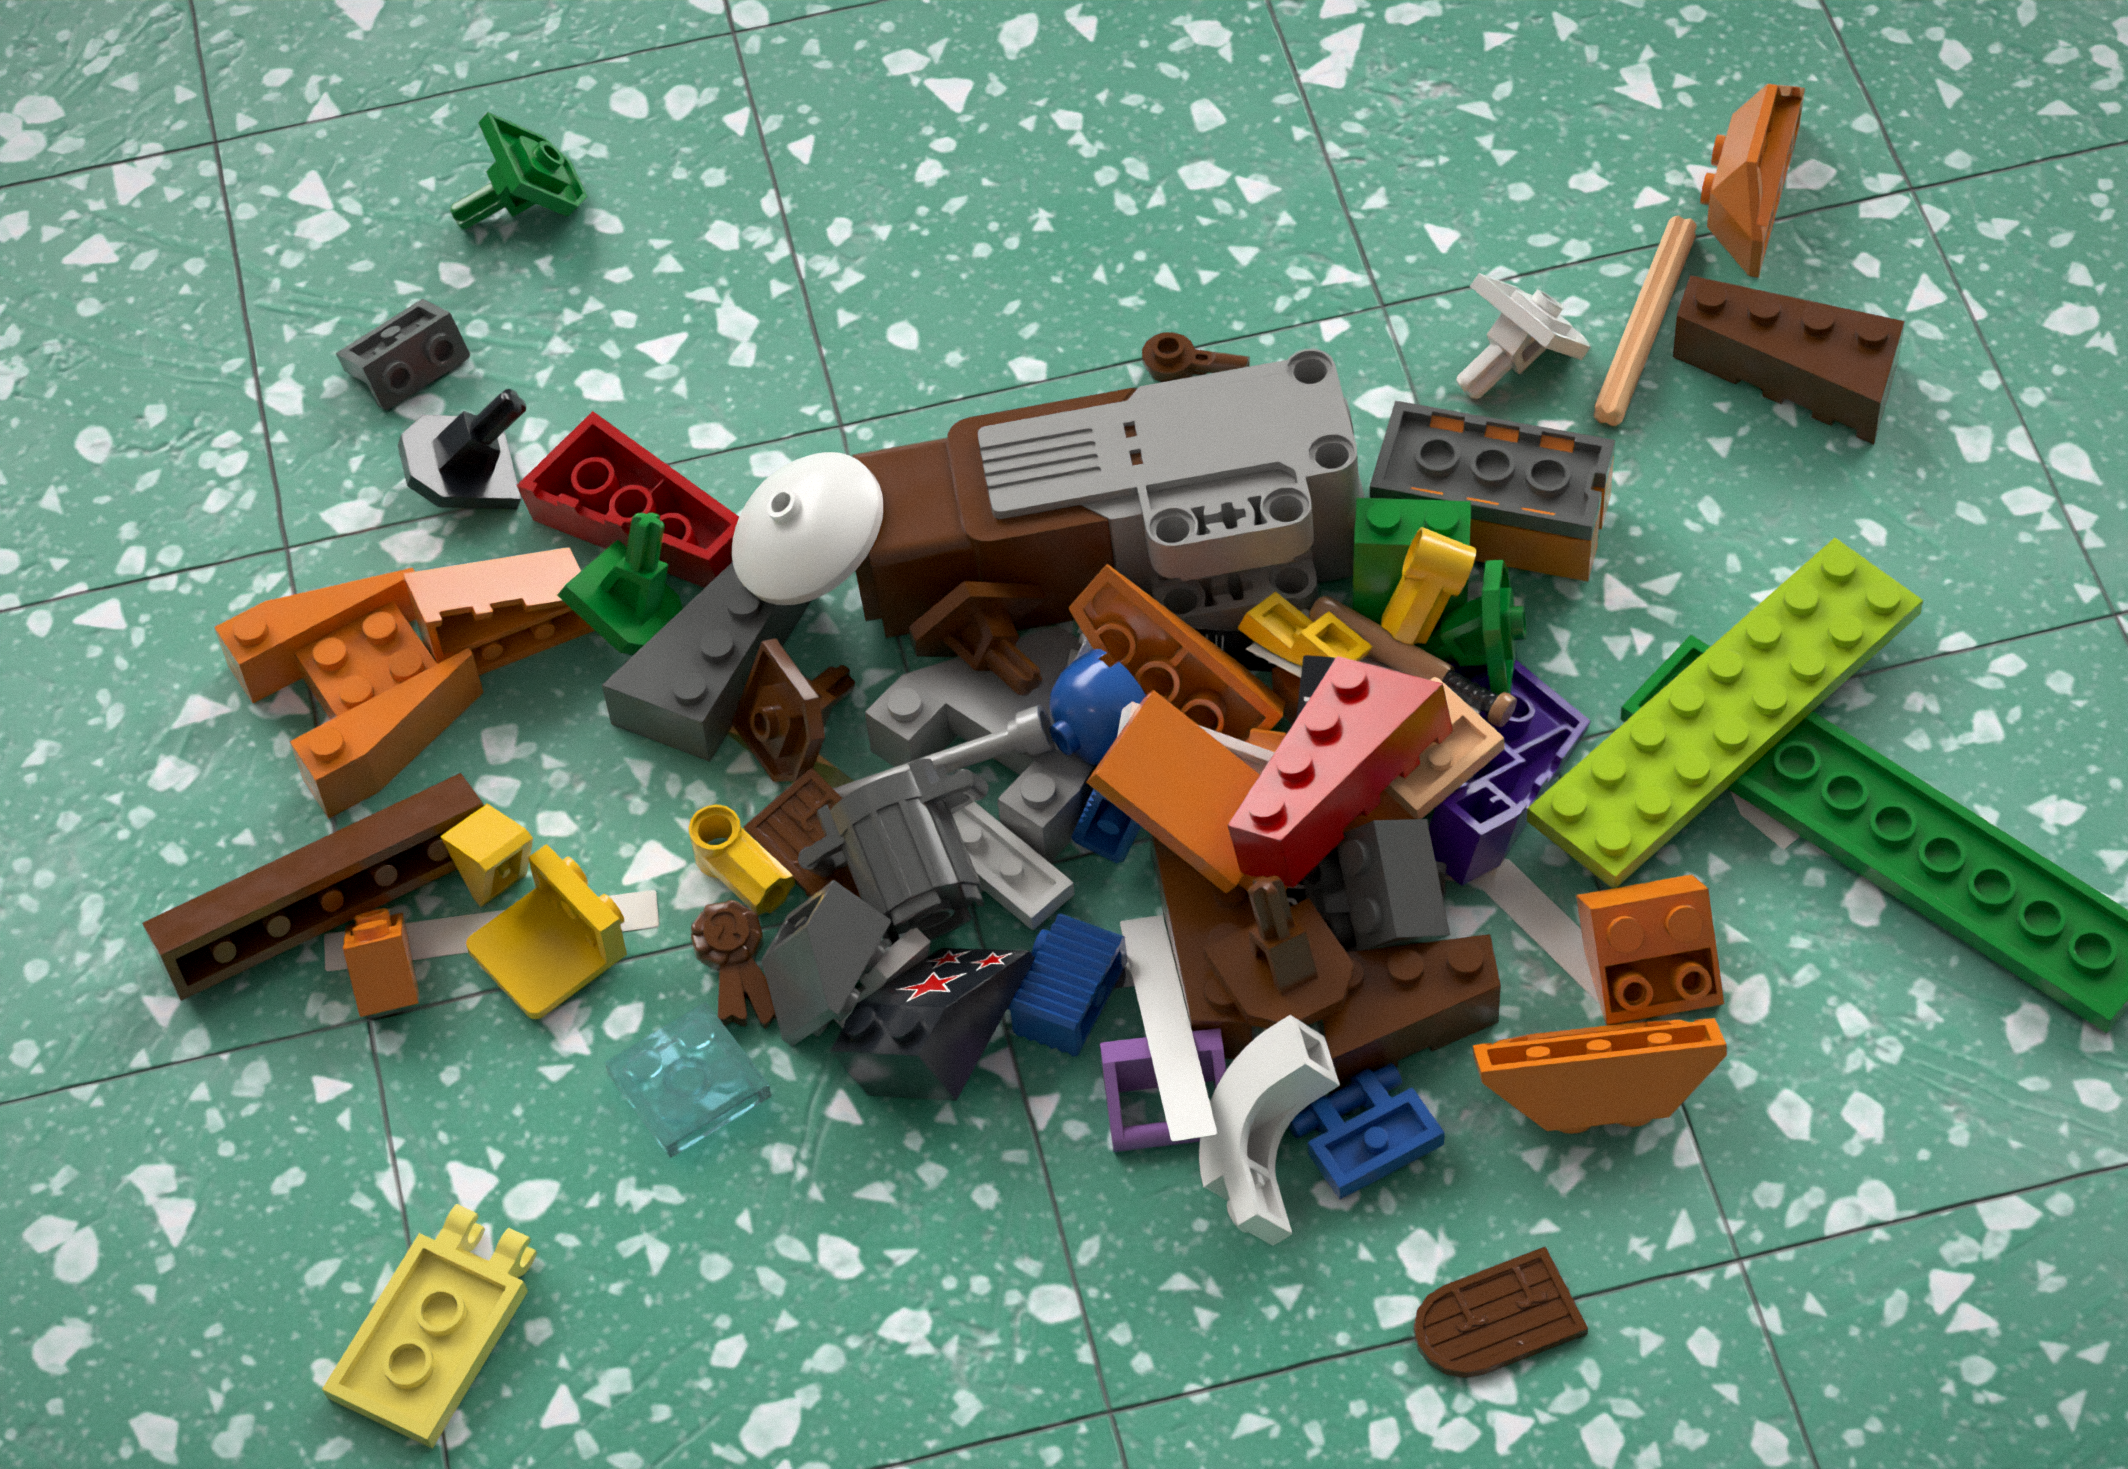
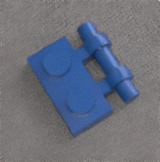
M1392 1063L1374 1072L1367 1068L1351 1076V1084L1328 1096L1324 1095L1301 1110L1288 1125L1296 1139L1314 1130L1322 1133V1135L1308 1141V1155L1339 1200L1444 1145L1445 1132L1413 1087L1392 1098L1388 1094V1091L1402 1085L1401 1075ZM1361 1105L1369 1109L1345 1123L1340 1117Z

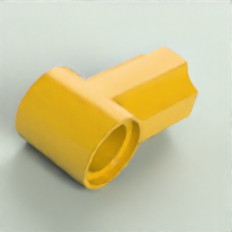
M1421 527L1408 549L1402 568L1403 576L1382 615L1381 627L1386 629L1395 640L1410 645L1416 643L1426 644L1450 596H1458L1464 588L1475 561L1476 548Z
M715 804L705 806L693 815L688 829L696 865L701 872L709 877L718 878L752 911L756 912L758 916L766 912L771 914L786 901L788 893L795 885L793 875L741 827L739 817L732 809ZM716 838L728 839L719 845L708 844V842Z

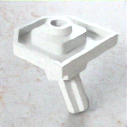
M1479 273L1470 287L1502 313L1487 333L1490 345L1457 376L1456 380L1460 388L1468 396L1478 399L1511 368L1520 375L1546 349L1582 360L1591 346L1580 332L1559 315L1564 307L1545 292L1537 289L1534 295H1531L1516 286Z

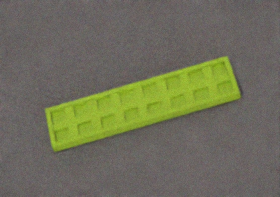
M1834 537L1527 808L1526 821L1611 888H1617L1921 614L1923 599Z

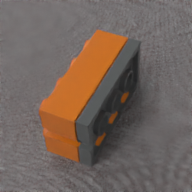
M1395 400L1370 483V498L1471 501L1470 546L1476 548L1475 561L1486 563V561L1504 560L1507 567L1588 582L1598 546L1599 529L1602 530L1611 497L1615 440Z

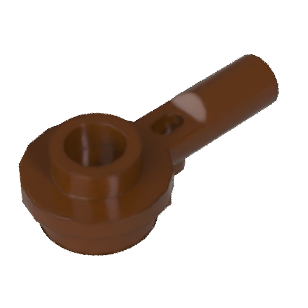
M1163 332L1154 335L1146 341L1142 348V363L1150 375L1159 382L1189 378L1193 374L1205 375L1207 373L1250 367L1249 356L1197 350L1194 348L1191 340L1175 332Z

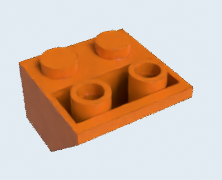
M1691 874L1576 895L1584 952L1606 1025L1724 1004L1709 890L1695 876Z

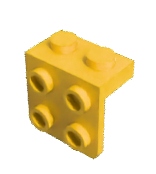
M547 844L528 857L535 889L470 935L466 941L469 955L531 1019L544 1017L627 955L621 924L625 922V919L619 907L606 894L598 897L587 886V877L580 866L570 857L562 860Z

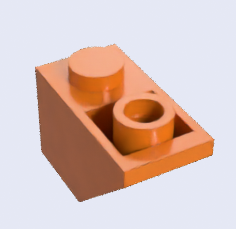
M382 908L356 915L354 917L355 924L348 925L345 928L343 952L359 1016L364 1017L418 1004L419 989L403 912L389 915L388 909Z

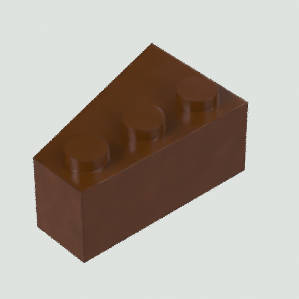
M1491 935L1346 952L1354 963V976L1344 1007L1317 1021L1318 1032L1325 1037L1340 1086L1330 1091L1329 1095L1347 1086V1083L1351 1082V1076L1367 1068L1373 1072L1389 1063L1398 1067V1060L1429 1047L1431 1052L1499 1023L1501 984Z

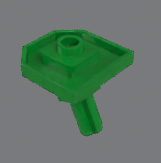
M487 112L478 124L496 160L486 171L491 183L453 203L450 207V212L461 229H468L503 208H506L510 215L514 217L535 204L569 217L588 196L572 162L546 137Z
M652 512L648 514L637 513L633 516L627 547L619 540L615 541L566 583L557 594L564 603L619 653L634 655L683 609L680 596L665 583L668 564L659 560L665 525L660 521V516Z
M1504 560L1486 561L1482 596L1442 614L1440 628L1432 631L1426 644H1414L1444 662L1455 658L1460 666L1487 665L1490 691L1497 695L1503 692L1511 694L1517 641L1526 640L1527 635L1525 607L1514 605L1513 589L1510 587L1509 572Z

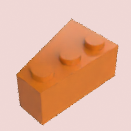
M570 547L403 574L422 641L437 664L469 648L473 653L478 674L482 675L595 631L557 596L564 585L581 571Z

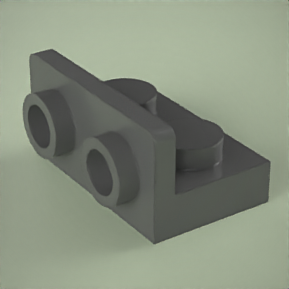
M421 299L338 351L336 355L344 371L367 383L377 405L384 410H389L466 361L470 357V352L451 313Z

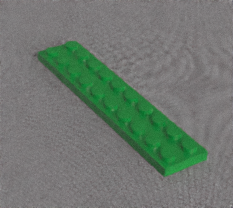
M1690 635L1622 705L1620 720L1626 722L1710 646L1695 636ZM1814 711L1727 788L2103 1032L2108 1033L2128 1009V909Z

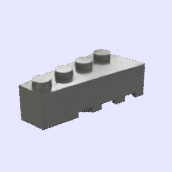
M732 562L602 684L611 724L710 762L733 726L732 720L761 642L777 639L783 647L811 601L795 605H776L763 601L742 584Z

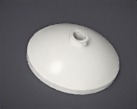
M835 452L817 453L797 459L771 474L751 495L740 514L732 542V561L735 572L742 584L756 597L768 603L795 605L821 597L843 583L864 561L880 530L883 517V496L875 476L859 460L849 455Z

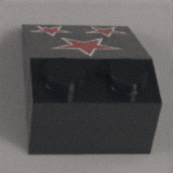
M940 948L857 1003L853 1012L846 1019L844 1027L830 1052L867 1095L957 1101L1035 957L1028 950Z

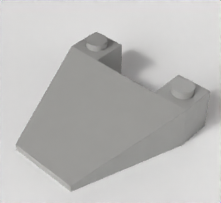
M1059 626L1019 638L1015 647L1039 667L1040 676L1042 677V683L1039 688L1033 689L1028 696L1018 695L992 671H975L961 657L901 675L865 711L871 752L892 766L897 767L943 751L958 735L969 742L1008 728L1009 721L1016 719L1017 712L1037 705H1041L1053 725L1049 709L1050 693L1059 675L1064 671L1070 649L1072 648L1079 652L1082 644L1078 642L1079 639ZM1057 745L1055 749L1035 756H1030L1028 752L1018 754L1014 750L994 757V759L1020 775L998 798L1000 823L1051 863L1072 841L1071 836L1094 789L1086 782L1097 766L1084 762L1074 753L1070 756L1064 754Z

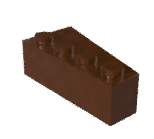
M1690 275L1676 317L1673 357L1733 384H1737L1741 380L1759 387L1763 391V397L1782 404L1787 399L1812 410L1811 418L1832 426L1837 421L1856 429L1857 438L1874 445L1897 369L1905 321Z

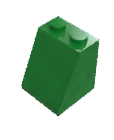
M1356 498L1353 610L1381 625L1382 615L1403 576L1402 568L1408 549L1421 527L1470 546L1471 501ZM1468 580L1458 596H1450L1442 614L1468 602ZM1442 614L1441 617L1438 619L1433 631L1440 628ZM1454 658V659L1450 660L1449 663H1451V662H1457V661H1456V659Z

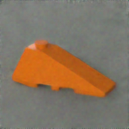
M1106 564L1069 606L1071 614L1091 647L1107 652L1099 660L1109 667L1120 662L1138 682L1146 696L1155 690L1197 725L1249 743L1251 729L1270 731L1283 717L1285 707L1283 699L1242 664L1110 565Z

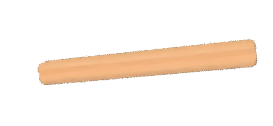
M1679 215L1674 216L1666 226L1595 403L1594 418L1599 423L1617 426L1623 421L1696 237L1695 230L1697 226L1691 218L1683 219Z

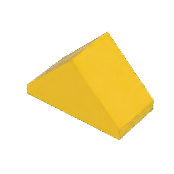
M489 804L484 805L440 836L473 899L480 907L527 875L528 857L531 854L533 837L524 827Z

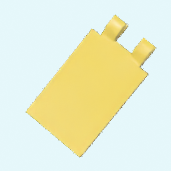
M458 1204L448 1214L443 1228L435 1240L421 1233L418 1234L322 1388L328 1399L432 1449L526 1296L528 1289L524 1281L518 1279V1277L524 1275L529 1270L537 1255L536 1250L527 1247L531 1241L530 1237L510 1228L501 1236L489 1261L471 1253L470 1251L480 1242L485 1228L476 1223L479 1217L477 1213Z

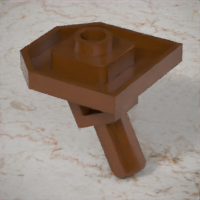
M963 581L909 626L911 645L917 657L960 656L975 671H992L1018 695L1028 696L1033 689L1039 688L1042 683V677L1040 676L1039 667L1015 647L1019 635L1014 625L1046 600L1045 594L1040 584Z
M777 639L761 642L733 717L732 725L773 782L796 781L811 767H814L825 739L824 727L831 710L853 691L855 681L849 676L850 669L845 665H840L837 668L830 666L815 679L809 680L802 675Z
M1259 876L1255 878L1253 885L1248 890L1256 923L1203 948L1205 961L1248 1025L1265 1029L1270 1028L1289 1015L1308 1026L1343 1009L1354 976V963L1309 898L1290 907L1284 883L1278 876L1267 878Z

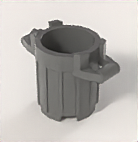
M920 758L908 763L910 770L882 777L846 795L831 810H829L828 805L817 810V817L825 837L800 851L798 856L800 866L820 877L830 876L833 871L848 866L861 899L892 920L882 937V941L888 947H891L900 939L898 934L907 933L910 929L914 930L917 928L929 940L950 933L972 919L968 910V906L972 902H975L977 907L985 905L980 894L983 891L980 880L952 815L975 800L983 799L988 793L989 787L986 780L968 769H960L954 775L947 777L943 766L935 770L931 759Z

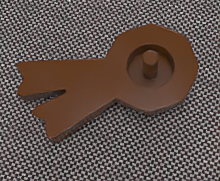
M735 900L706 905L691 925V943L697 960L719 971L718 1023L720 1027H725L732 1022L746 1027L748 1019L745 998H747L761 1026L766 1029L770 1026L773 1019L777 1018L766 977L754 961L764 943L758 915Z

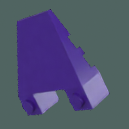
M1516 659L1511 695L1517 699V704L1508 722L1499 728L1488 721V715L1484 711L1478 713L1504 737L1505 749L1434 808L1435 811L1429 825L1435 861L1445 863L1447 865V874L1461 886L1501 865L1528 823L1526 821L1527 808L1550 789L1588 730L1591 722ZM1458 662L1448 663L1455 667L1456 673L1490 691L1487 665L1460 666Z

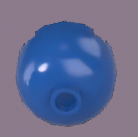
M1102 649L1089 650L1062 671L1050 693L1049 702L1050 716L1053 721L1049 731L1057 747L1064 754L1070 756L1074 753L1079 759L1094 766H1098L1117 738L1122 709L1131 702L1140 704L1146 697L1141 686L1120 662L1109 667L1099 660L1100 657L1107 653Z

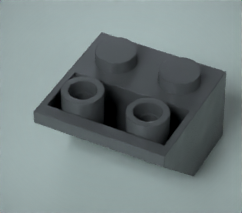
M1427 819L1373 820L1343 833L1344 839L1302 879L1306 899H1310L1346 952L1432 942L1450 935Z
M834 880L787 915L761 960L782 1040L792 1047L810 1034L816 1037L820 1036L832 1019L836 1018L842 1021L849 1014L860 996V991L854 987L862 972L868 974L877 965L887 948V944L881 941L892 920Z

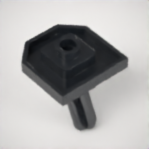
M505 389L477 416L463 411L458 416L422 415L401 434L398 442L407 486L441 508L518 509L521 495L516 486L518 483L505 430L526 411L525 401L513 389Z

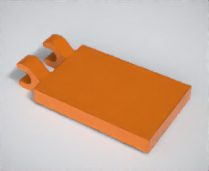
M1153 690L1142 700L1086 783L1223 892L1228 893L1237 884L1248 892L1249 888L1253 885V880L1257 877L1240 873L1227 825L1260 774Z

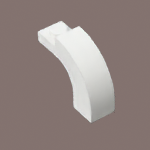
M1291 1015L1257 1036L1243 1049L1226 1070L1210 1100L1217 1135L1201 1137L1199 1147L1200 1174L1203 1187L1227 1200L1229 1216L1238 1229L1244 1233L1249 1232L1272 1246L1292 1235L1275 1173L1276 1154L1280 1140L1290 1122L1301 1110L1340 1086L1325 1037Z

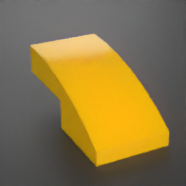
M1276 591L1249 610L1237 628L1270 652L1299 666H1302L1304 655L1334 658L1340 656L1360 661L1369 654L1373 647L1330 611L1313 622Z

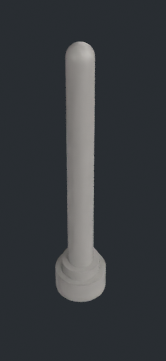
M1037 705L1017 712L1016 719L1009 721L1008 728L928 755L923 757V759H931L935 770L943 766L947 774L1014 750L1018 754L1028 752L1030 756H1035L1055 749L1056 744L1049 731L1050 726H1052L1044 708L1041 705ZM908 763L833 789L844 798L868 783L885 776L908 771L910 767Z

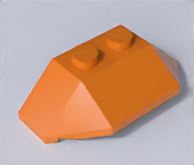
M1776 84L1765 85L1732 114L1726 136L1717 134L1711 165L1717 166L1715 174L1706 172L1700 204L1709 205L1707 228L1748 276L1758 278L1760 276L1801 124L1805 88Z
M1715 1018L1697 1019L1694 1022L1662 1020L1527 1034L1502 1039L1494 1044L1482 1043L1473 1045V1057L1481 1082L1546 1131L1558 1130L1570 1134L1584 1132L1591 1126L1618 1123L1623 1126L1636 1127L1645 1125L1652 1119L1669 1118L1727 1056V1044Z

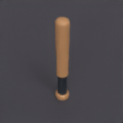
M1329 596L1320 597L1311 607L1309 619L1313 622L1330 611L1373 646L1368 656L1401 673L1428 680L1433 677L1440 679L1464 702L1476 707L1480 711H1484L1488 715V721L1494 726L1503 727L1512 716L1517 699L1511 694L1503 692L1497 695L1487 688L1472 682L1470 679L1464 678V676L1455 672L1454 666L1415 645L1395 640L1381 625Z

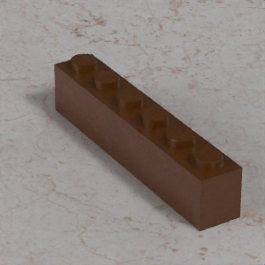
M459 773L143 922V927L165 974L182 1001L354 919L356 915L369 912L457 870L440 836L483 807V802L464 776Z

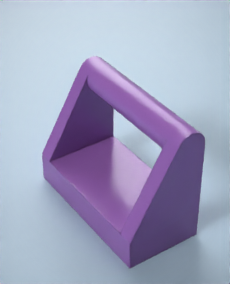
M1221 1029L1192 1031L1204 1082L1213 1081L1215 1091L1226 1072ZM1147 1037L1100 1043L1113 1152L1200 1142V1138L1171 1141L1167 1121L1123 1127L1119 1092L1159 1088Z

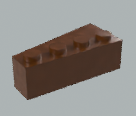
M1150 834L1151 857L1154 872H1156L1160 901L1191 1030L1201 1031L1220 1028L1225 1059H1235L1254 1040L1255 1026L1248 1025L1205 961L1203 948L1256 923L1249 894L1239 884L1228 893L1223 892Z

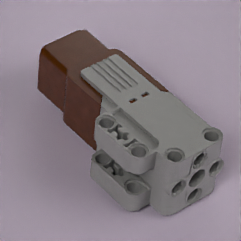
M1304 349L1295 352L1288 360L1150 384L1140 386L1138 389L1128 388L968 417L952 425L946 438L852 454L853 458L859 460L875 476L883 496V517L879 533L870 552L855 572L865 621L882 619L886 638L910 634L909 626L963 581L1040 584L1046 600L1014 625L1016 630L1019 631L1074 621L1075 619L1069 610V606L1104 566L1108 564L1192 628L1240 631L1237 628L1246 613L1275 591L1299 611L1303 609L1310 611L1318 599L1317 583L1344 579L1353 575L1356 498L1365 497L1358 472L1357 446L1348 402L1343 396L1332 357L1318 349Z

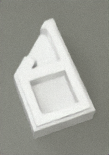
M917 928L914 930L910 929L884 952L877 965L868 974L864 973L859 980L863 984L857 989L860 991V996L849 1014L842 1021L836 1018L834 1020L843 1028L846 1019L853 1012L857 1003L927 958L931 941Z

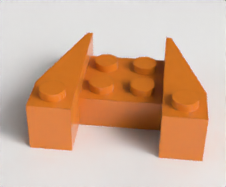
M413 568L264 601L214 627L227 665L252 703L303 678L330 718L326 723L290 741L302 779L328 819L380 792L484 693L474 656L469 648L437 664L409 624L416 617L403 574L415 572Z

